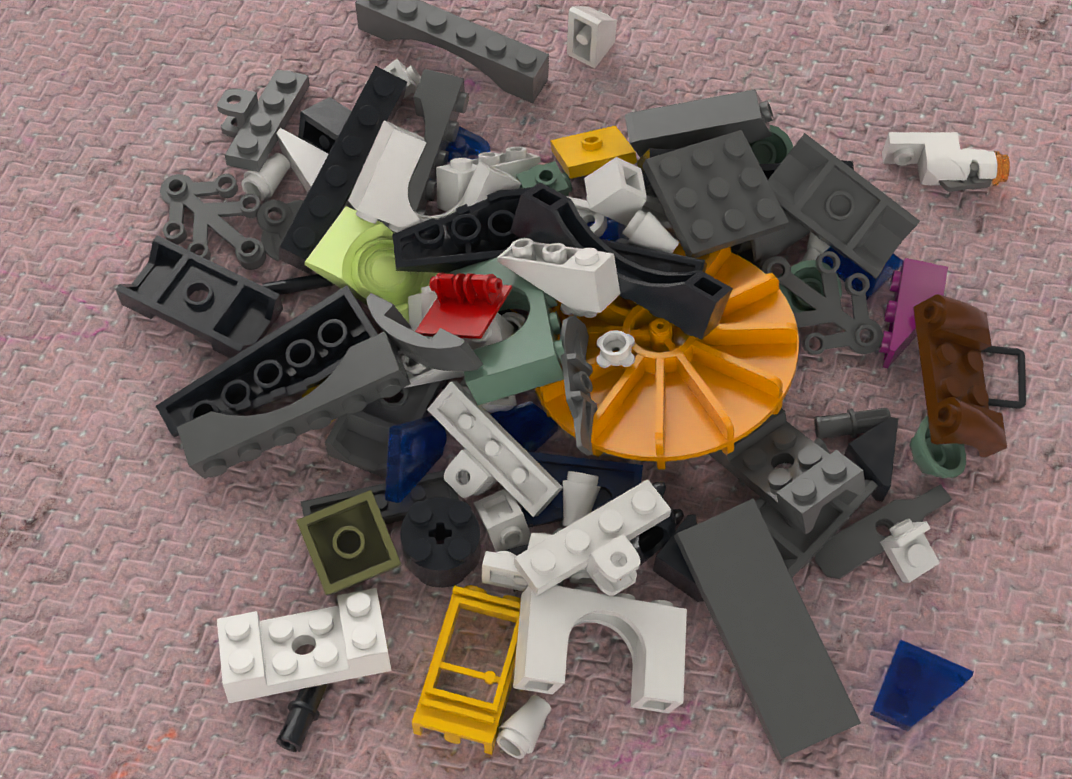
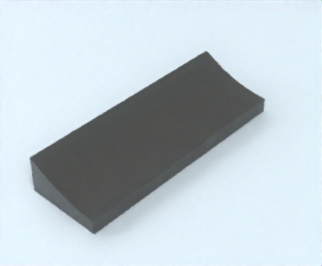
M754 498L678 532L674 536L777 760L861 724Z

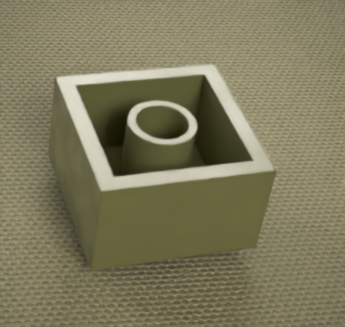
M372 490L296 520L327 596L402 566Z

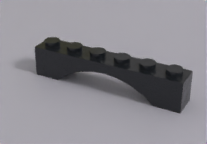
M375 66L279 246V260L312 275L313 270L305 266V261L343 211L384 120L391 123L404 98L407 81Z
M541 182L520 196L511 233L522 239H531L533 242L546 244L561 243L566 247L579 249L594 248L600 252L613 253L620 297L637 303L647 309L653 316L667 320L681 328L685 334L697 337L700 340L705 338L719 325L732 292V287L701 270L684 273L662 272L643 267L625 259L609 248L593 233L580 216L572 199Z

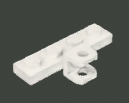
M451 381L428 407L427 410L465 448L451 461L444 473V480L462 498L481 495L498 481L535 517L563 489L481 405H477L475 399L457 381Z
M647 479L514 557V565L536 596L586 566L588 574L596 585L607 595L614 596L634 584L637 578L636 570L640 566V557L630 543V540L670 517L671 508Z

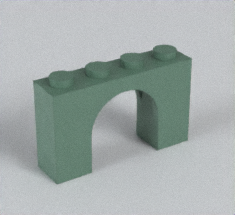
M497 257L450 272V274L455 276L458 273H464L465 275L468 273L476 275L494 274L502 280L503 285L512 286V290L499 311L521 309L529 312L526 322L515 334L503 341L473 350L483 365L478 370L464 371L465 383L477 405L564 380L561 360L564 348L562 339L558 340L562 323L557 311L553 312L552 307L558 306V301L499 263Z

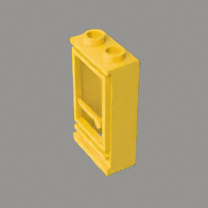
M454 585L416 712H414L411 723L414 734L422 735L424 728L444 733V739L454 744H460L462 738L484 744V753L493 754L496 738L499 733L498 728L501 726L514 681L521 598L512 595H504L503 598L489 595L486 590L474 585H466L464 588ZM460 609L516 623L501 677L496 676L493 671L483 673L444 662ZM444 669L482 679L489 685L493 683L498 684L493 704L436 689L441 670Z

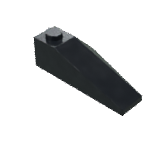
M532 187L496 191L487 195V199L471 206L467 204L456 208V212L439 219L431 218L393 234L396 271L450 273L451 271L498 257L514 241L522 239L510 231L520 196Z

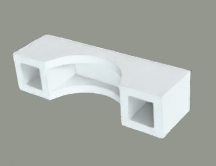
M615 157L584 178L587 192L586 199L590 210L626 226L639 209L646 214L650 212L671 236L678 240L658 197L646 195L641 168Z

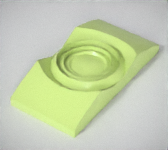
M345 206L307 258L305 266L339 288L347 285L355 298L367 306L366 298L370 293L394 304L409 323L408 296L422 293L421 287L429 286L431 277L436 276L438 273L396 271L392 236L394 233L382 222L377 220L376 224L363 220L356 215V210Z

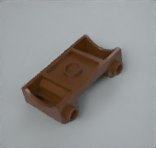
M940 294L913 307L931 443L936 445H970L975 447L979 451V457L983 458L1006 449L1007 441L1003 415L1000 412L989 409V396L986 390L983 371L984 363L981 357V351L992 346L987 313L968 303Z

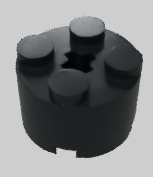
M448 497L429 498L411 505L409 512L403 520L400 532L405 565L409 571L419 578V581L428 586L445 588L459 584L477 567L481 554L480 527L471 507L464 501ZM444 540V544H437V542Z

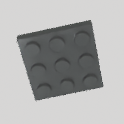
M742 130L648 158L642 166L687 257L697 258L785 229L789 223Z

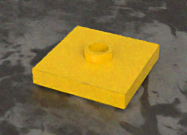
M616 125L550 140L554 156L571 179L590 175L615 157L632 165L637 163L636 151Z

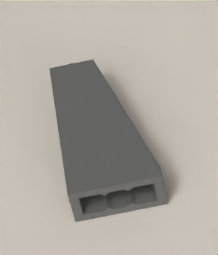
M755 89L625 114L630 145L640 158L649 148L677 150L742 130L750 144L772 136L769 122L774 120L768 100L762 102Z

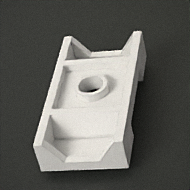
M377 588L337 595L338 606L262 621L259 620L257 611L217 619L222 683L228 703L392 671ZM309 644L315 646L314 650L308 654L300 655L295 653L302 645Z

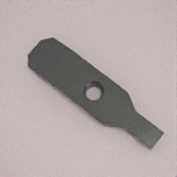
M574 315L564 319L562 323L560 340L562 339L564 354L561 355L566 401L574 420L576 446L580 451L589 456L593 454L591 435L594 413L598 408L597 403L591 399L590 395L593 387L589 376L592 374L593 369L586 362L589 341L586 325Z
M940 484L916 499L893 500L835 534L815 555V562L826 577L841 579L885 551L880 541L888 536L880 535L876 531V527L885 526L890 529L907 519H911L912 523L923 522L926 516L949 503L952 498Z

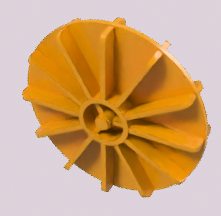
M679 243L672 254L686 256ZM731 247L697 257L696 259L706 261V274L733 288L719 325L702 340L685 334L681 328L663 318L653 316L644 307L620 296L601 313H597L595 317L576 316L586 325L589 335L586 362L593 369L592 374L589 376L593 387L590 395L591 399L597 403L598 408L594 413L591 435L593 455L599 457L605 452L627 459L657 461L658 470L666 469V461L695 458L720 449L727 455L734 451L735 442L746 437L761 426L772 414H778L796 373L799 355V336L793 311L786 297L779 289L777 277L773 273L765 274L757 266L732 253ZM558 301V306L552 307L553 312L557 311L561 323H563L564 319L574 315L562 313L560 310L562 303ZM613 330L630 334L635 340L634 346L631 347L632 354L635 356L634 363L629 367H623L622 365H610L607 368L600 367L596 361L597 356L600 354V348L597 347V339ZM564 380L534 388L546 415L576 438L574 420L566 401Z

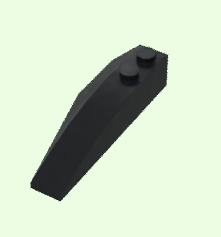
M346 285L156 405V408L171 435L177 437L179 436L178 426L211 411L225 415H237L322 384L341 363L350 347L378 335V333Z

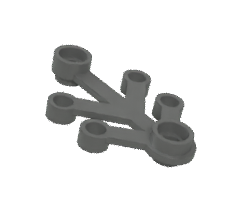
M183 174L172 175L160 187V195L163 201L170 206L169 221L163 227V234L166 240L176 245L185 241L187 232L183 225L186 207L194 214L193 242L189 244L187 250L193 253L197 250H204V253L200 256L210 260L211 252L208 248V228L210 227L236 249V257L243 268L254 270L261 267L266 260L263 244L258 239L245 238L221 217L245 216L246 218L257 217V211L261 206V202L255 194H246L239 201L203 203L198 198L210 195L231 198L236 195L238 185L231 174H222L215 181L193 182L190 177ZM226 183H231V184H232V185H231L229 188H227V189H222V188H221V187H222L224 184H226ZM181 188V190L173 192L175 189ZM250 203L256 204L252 209L245 208ZM175 229L180 230L177 235H170L171 231ZM249 248H255L251 253H244Z
M830 251L824 252L815 261L816 269L821 274L824 296L792 274L790 264L786 259L774 256L761 264L760 270L765 274L771 273L773 264L780 265L783 273L781 277L777 278L779 285L784 286L815 309L813 311L793 313L797 328L833 322L845 331L827 336L816 332L806 335L802 341V347L807 354L817 355L821 354L825 349L849 346L852 351L858 354H870L880 347L883 340V332L880 325L869 318L865 295L869 289V280L864 274L856 273L850 275L845 281V290L851 295L853 318L842 310L836 270L840 266V259L837 254ZM825 256L833 260V267L830 270L822 266V259ZM854 278L862 281V289L859 292L853 290L851 286ZM863 329L868 330L871 335L867 343L862 342L859 337ZM812 337H816L820 341V347L816 351L810 349L808 344Z

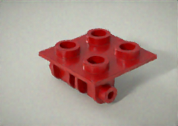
M438 273L436 276L431 277L429 282L430 289L436 293L437 299L415 332L423 336L433 337L442 328L460 338L481 339L512 290V286L503 285L502 280L494 274L476 275L468 273L465 275L464 273H458L455 276L454 274Z

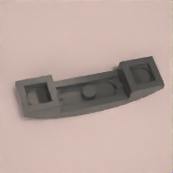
M372 293L366 298L368 308L375 321L386 332L396 347L413 361L433 369L453 372L478 370L483 365L464 339L442 328L438 330L432 339H429L411 330V326L394 304Z

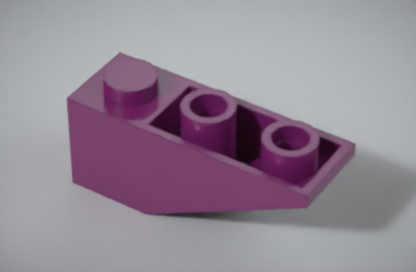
M905 258L900 271H893L889 291L895 292L894 300L888 301L884 315V321L890 322L889 330L883 331V340L879 347V352L885 353L883 368H889L917 336L913 307L934 295L940 294L944 296L947 266Z

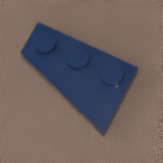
M528 452L562 487L563 480H567L568 471L598 476L597 486L601 488L591 512L639 485L642 480L643 465ZM563 489L538 516L533 517L522 506L521 511L528 528L563 521Z

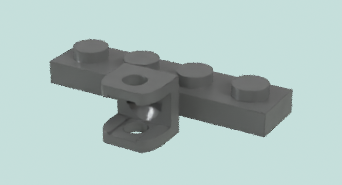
M277 69L259 99L257 98V92L243 89L225 90L217 103V108L220 113L227 115V118L221 124L222 133L234 137L233 142L225 153L227 166L260 172L278 141L277 131L280 128L285 129L310 86L309 75ZM232 100H239V101H240V102L237 103V104H230V103H229V102L232 101Z

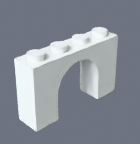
M384 120L348 201L357 210L356 215L374 224H376L378 219L390 223L388 228L397 233L431 218L439 219L456 212V208L467 204L471 206L487 199V195L496 191L519 189L521 183L510 174L479 161L462 199L455 207L446 213L436 216L418 214L410 206L408 185L427 142L417 134Z
M556 584L536 596L530 586H528L521 594L513 688L553 695L565 684L567 646L572 627L582 623H598L618 633L630 650L633 663L631 707L669 714L683 704L687 609L673 607V603L665 600H654L651 602L635 600V596L626 593H618L614 596L597 593L595 588L587 586L572 589Z

